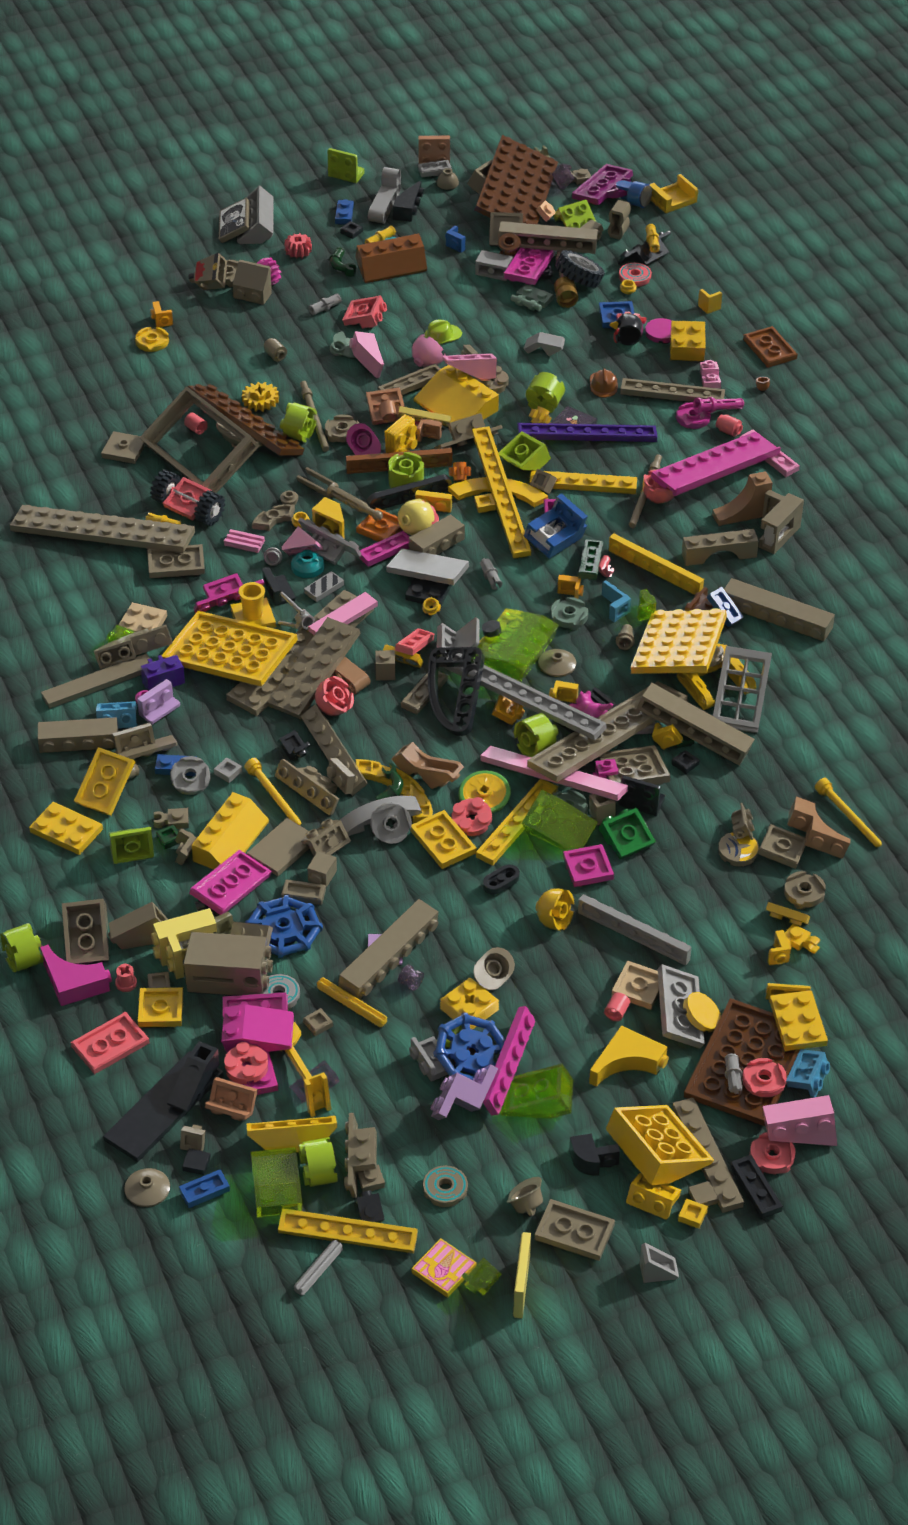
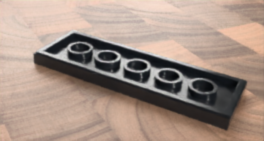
M191 1051L167 1072L103 1136L105 1142L136 1162H139L176 1125L186 1112L167 1105V1102ZM216 1069L190 1109L212 1088L213 1080L216 1077L222 1078L224 1076L222 1070Z

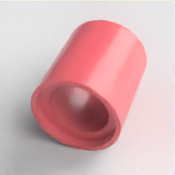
M190 413L186 416L184 420L186 427L198 435L205 432L207 422L195 413Z
M614 993L604 1010L605 1015L610 1020L620 1021L630 1005V999L623 993Z

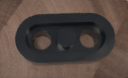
M511 864L504 865L485 876L483 879L484 891L495 895L516 884L520 877L518 867Z

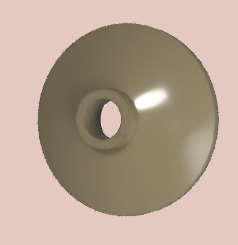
M551 649L541 654L538 665L545 674L553 677H562L569 675L575 670L576 659L573 654L566 650Z
M146 1168L138 1170L131 1174L125 1183L127 1199L140 1207L158 1205L166 1199L170 1192L168 1177L157 1169Z

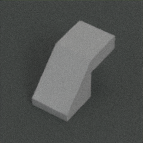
M539 332L527 338L524 350L530 353L542 347L547 355L551 356L563 349L565 338Z

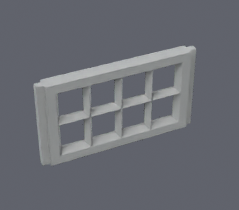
M726 646L713 713L715 718L737 730L758 733L772 653ZM731 658L745 660L743 671L729 669ZM749 661L762 662V673L747 672ZM728 673L742 675L740 687L726 685ZM746 676L761 678L759 690L744 688ZM725 689L739 691L737 703L723 700ZM743 692L758 694L756 706L741 703ZM722 705L736 707L735 718L720 716ZM740 708L755 710L753 721L738 719Z

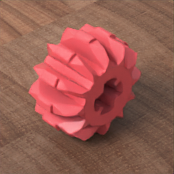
M293 233V236L289 235L285 239V251L290 257H296V259L298 257L303 258V256H308L311 253V240L306 234Z

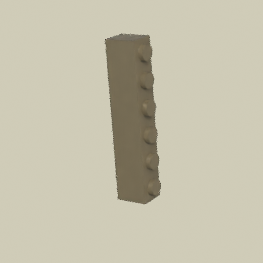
M501 221L499 238L503 234L512 233L520 238L521 248L556 251L571 250L572 252L595 254L598 230Z
M733 578L724 588L730 599L742 613L821 641H825L833 629L835 617L833 613Z
M651 683L645 691L637 707L641 712L667 726L673 724L679 733L739 766L755 740L654 683Z
M418 899L339 975V987L359 1000L364 995L367 996L377 982H382L386 974L397 967L400 958L407 957L416 944H421L425 936L437 928L439 912Z

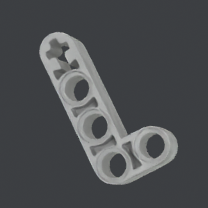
M383 168L381 187L369 208L368 221L383 224L386 222L395 199L400 194V169Z

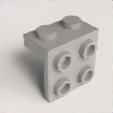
M475 617L457 632L443 623L437 627V648L477 647L479 645V619Z

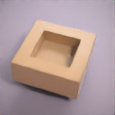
M546 200L536 209L546 222L555 214L553 206Z

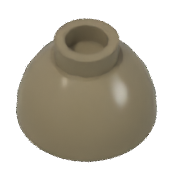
M447 168L439 175L437 185L441 189L451 190L459 185L456 174Z

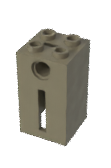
M191 932L184 960L188 992L225 995L263 994L264 989L269 988L268 973H272L273 960H270L271 946H268L267 937Z

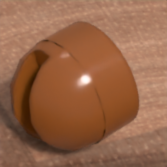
M758 377L756 379V386L760 391H765L769 388L770 379L768 377Z

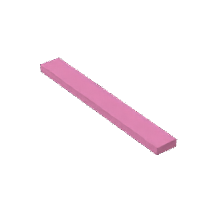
M490 746L480 755L482 762L616 801L628 791V785L577 770L562 780L555 782L527 767V760L532 757Z

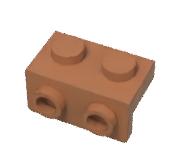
M216 1077L213 1080L210 1100L206 1102L205 1108L210 1109L214 1114H227L235 1120H246L253 1114L258 1089Z

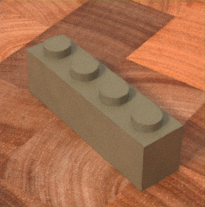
M117 717L38 722L40 753L92 750L98 749V747L102 749L115 748L112 733L118 732Z

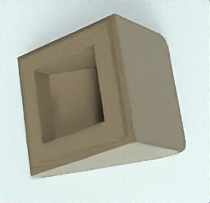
M537 469L530 485L550 494L557 478Z

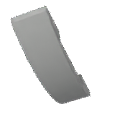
M394 796L367 803L351 811L340 820L348 836L365 831L364 825L370 824L372 812L384 803H397L404 807L410 816L421 814L422 810L415 796Z

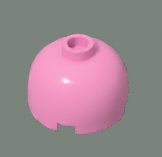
M424 334L420 335L413 343L411 350L415 364L424 368L433 364L438 366L443 361L442 356H446L442 354L443 348L433 338H425Z

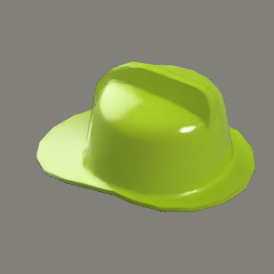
M434 320L428 325V330L424 333V337H431L440 345L459 339L462 336V331L457 326L450 325L446 320Z

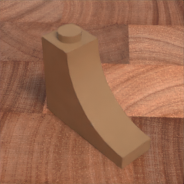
M766 471L750 474L746 486L735 499L724 506L712 510V516L718 526L763 517L765 493L768 490L772 491L773 484Z

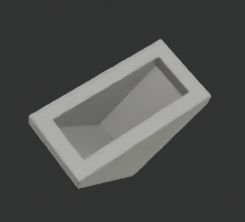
M647 1243L641 1245L640 1268L643 1283L679 1278L674 1257Z

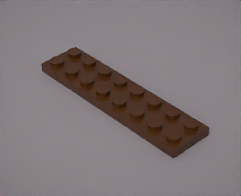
M196 384L195 386H187L247 434L278 455H303L304 448L299 445L298 441L289 439L286 434L276 430L274 425L264 422L262 417L252 414L250 409L243 408L238 401L228 398L229 396L226 393L219 392L214 385L202 386Z

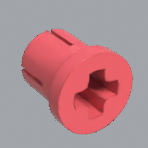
M129 964L118 966L116 969V988L122 992L134 990L137 986V979L134 976L133 967L129 966Z

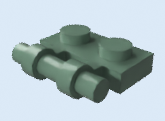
M524 284L516 292V295L511 296V301L515 302L516 305H523L528 307L529 310H537L539 312L542 310V307L545 308L553 300V294Z

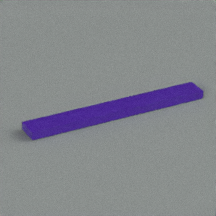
M517 424L518 434L522 431L537 440L657 442L658 439L656 426Z

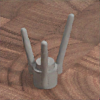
M283 592L280 593L298 613L295 616L296 624L285 621H278V624L298 630L302 628L308 629V626L315 622V618L305 609L299 608Z

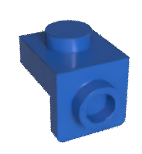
M457 226L452 227L445 235L446 246L462 253L465 250V236L458 233Z

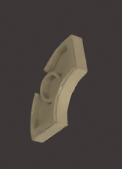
M278 505L267 512H261L253 520L252 529L270 531L277 523L292 521L295 505Z

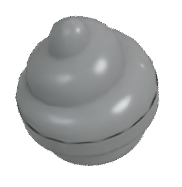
M271 547L265 551L264 559L267 564L275 566L282 561V553L279 549Z

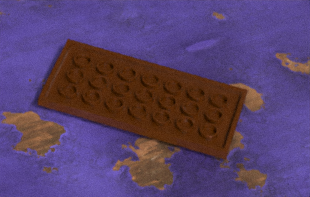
M502 135L474 211L489 218L491 212L523 213V223L538 224L540 214L536 209L547 198L558 161L524 144H520L510 137Z

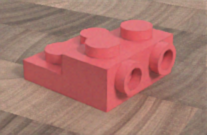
M381 296L352 300L342 321L344 325L360 323L361 328H373L377 326L378 322L382 321V313L387 311V305Z

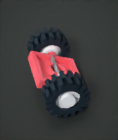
M162 470V472L158 473V476L154 477L155 481H152L153 486L150 487L152 490L150 491L151 498L162 503L165 508L192 521L196 518L198 521L209 526L215 525V521L218 522L219 517H222L221 513L224 512L225 509L223 507L226 504L222 495L185 477L181 479L179 475L168 470Z

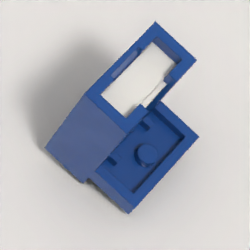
M563 494L557 496L551 510L528 523L523 536L550 559L583 537L587 527L585 522L588 516Z

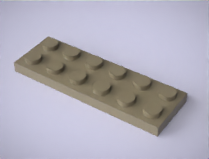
M327 617L267 701L268 706L301 719V715L307 711L314 701L318 685L331 677L361 634L360 630Z

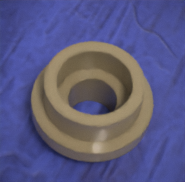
M285 491L281 494L280 500L283 505H296L298 494L293 491Z

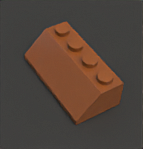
M419 233L357 245L355 258L365 283L427 271L424 245Z

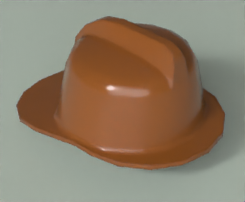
M605 368L593 373L590 376L591 391L599 397L613 396L618 389L616 376Z

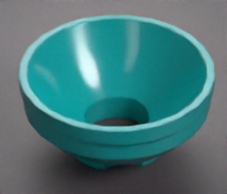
M304 550L292 558L291 570L299 577L313 578L323 572L324 560L318 553ZM303 557H312L308 560L303 559Z

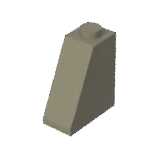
M150 902L109 922L110 932L108 936L113 944L116 943L121 949L153 944L151 933H154L153 924L168 920V918L153 902Z

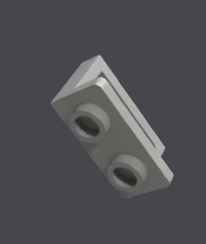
M413 1037L411 1038L409 1053L414 1060L418 1061L423 1075H427L431 1082L448 1075L439 1060L433 1055L437 1044L435 1037H430L421 1042H418Z

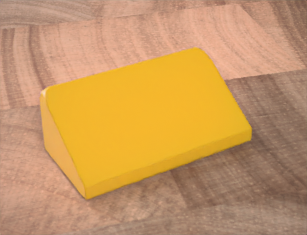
M767 983L766 999H770V995L810 991L811 986Z

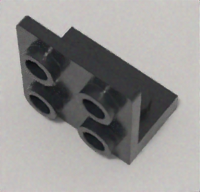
M623 775L621 783L628 785V791L620 798L619 805L631 809L637 808L638 811L657 816L665 801V794L660 793L661 787Z

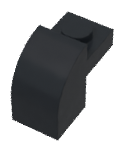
M592 1133L570 1137V1156L574 1166L580 1172L591 1176H598L601 1167L619 1165L620 1150L618 1144L596 1148Z

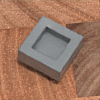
M225 758L214 768V774L229 783L242 772V766L229 758Z

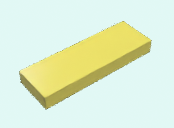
M402 406L399 407L398 417L400 418L406 414V416L409 415V417L414 418L415 421H421L424 418L442 422V426L448 427L451 420L449 415Z

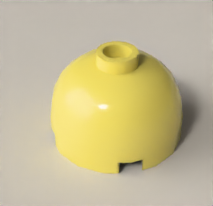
M422 499L406 502L398 512V523L401 529L412 536L430 527L435 518L430 504L423 502Z

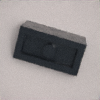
M270 567L262 569L264 585L275 606L288 603L280 595L281 592L292 601L296 600L284 575L274 577Z

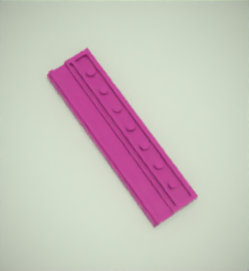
M755 431L653 471L651 478L664 489L669 488L673 491V496H677L777 456L781 448L774 446Z

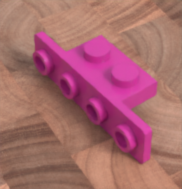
M236 573L204 584L203 590L207 599L196 602L193 609L194 612H206L213 606H223L233 599L235 601L240 600L239 588L243 584L238 574ZM261 579L259 581H256V583H259L263 586L264 580Z

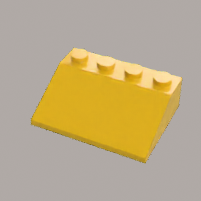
M447 365L440 369L414 397V402L429 412L451 416L450 423L481 413L484 420L498 412L499 394L469 374Z
M668 1105L614 1108L606 1127L613 1140L616 1141L651 1185L670 1184L712 1164L714 1161Z

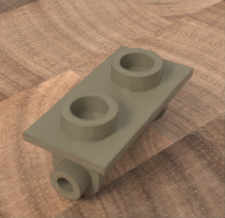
M740 803L741 809L731 814L734 836L742 839L749 835L751 840H753L752 831L755 829L751 821L753 820L752 814L749 809H745L743 803Z

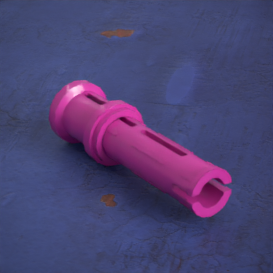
M708 397L707 399L695 398L693 401L695 413H701L702 411L713 413L715 410L742 409L744 407V400L742 398L715 399Z

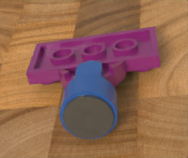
M605 164L572 192V199L579 201L587 200L589 203L599 205L606 198H621L629 202L630 205L644 208L651 200L652 189L649 184L638 181L631 182L630 178L633 176V170Z

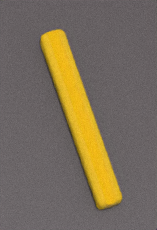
M322 977L317 982L319 990L375 1025L383 1027L387 1023V1016L326 978Z

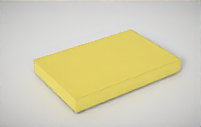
M525 1232L521 1234L513 1311L514 1318L522 1319L531 1233Z

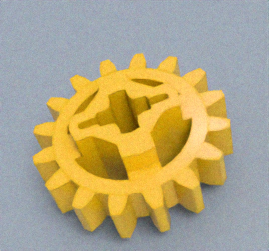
M257 382L254 385L251 383V387L246 386L245 390H242V402H244V406H248V409L254 408L255 411L259 409L264 412V409L270 410L271 406L276 407V403H279V391H277V387H273V384L266 385V382L263 384Z

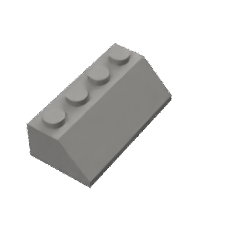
M259 185L247 196L250 201L249 230L237 236L239 244H261L273 236V196Z

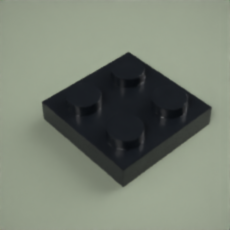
M414 578L405 594V600L423 604L427 598L432 597L437 599L442 606L452 585Z

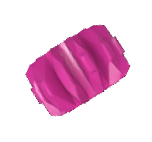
M271 257L259 260L257 264L270 266L271 285L279 282L281 271L276 264V260L273 261Z

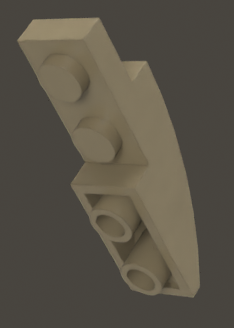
M167 625L150 630L146 628L114 640L94 650V654L99 668L102 669L134 659L136 655L172 644V639Z

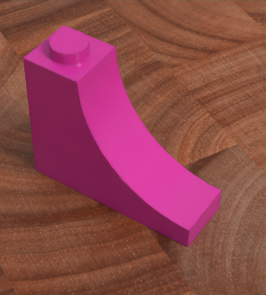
M49 945L40 947L43 964L61 1006L110 991L109 982H112L109 970L104 969L102 962L91 965L74 964L59 958L53 953Z

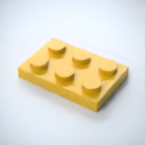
M98 747L74 802L112 816L135 761Z
M52 802L31 824L29 829L30 833L80 855L103 830V825Z
M445 810L411 825L410 831L441 869L476 854V846Z
M812 990L770 995L769 1002L785 1051L827 1046L828 1039Z

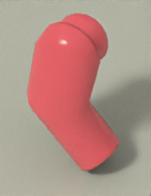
M604 555L600 560L598 570L604 577H610L614 573V568H609L611 566L609 565L611 559L607 555Z

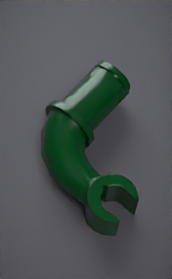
M337 247L329 257L331 266L335 270L345 272L346 276L353 277L354 272L356 273V265L354 263H341L345 250L342 247Z
M389 763L390 771H386L382 767L385 778L391 780L392 785H389L388 789L376 796L375 800L399 796L402 792L403 779L397 773L393 763Z

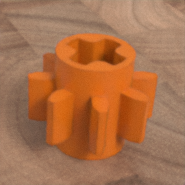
M454 462L453 467H449V476L453 477V481L467 480V476H471V467H466V462Z

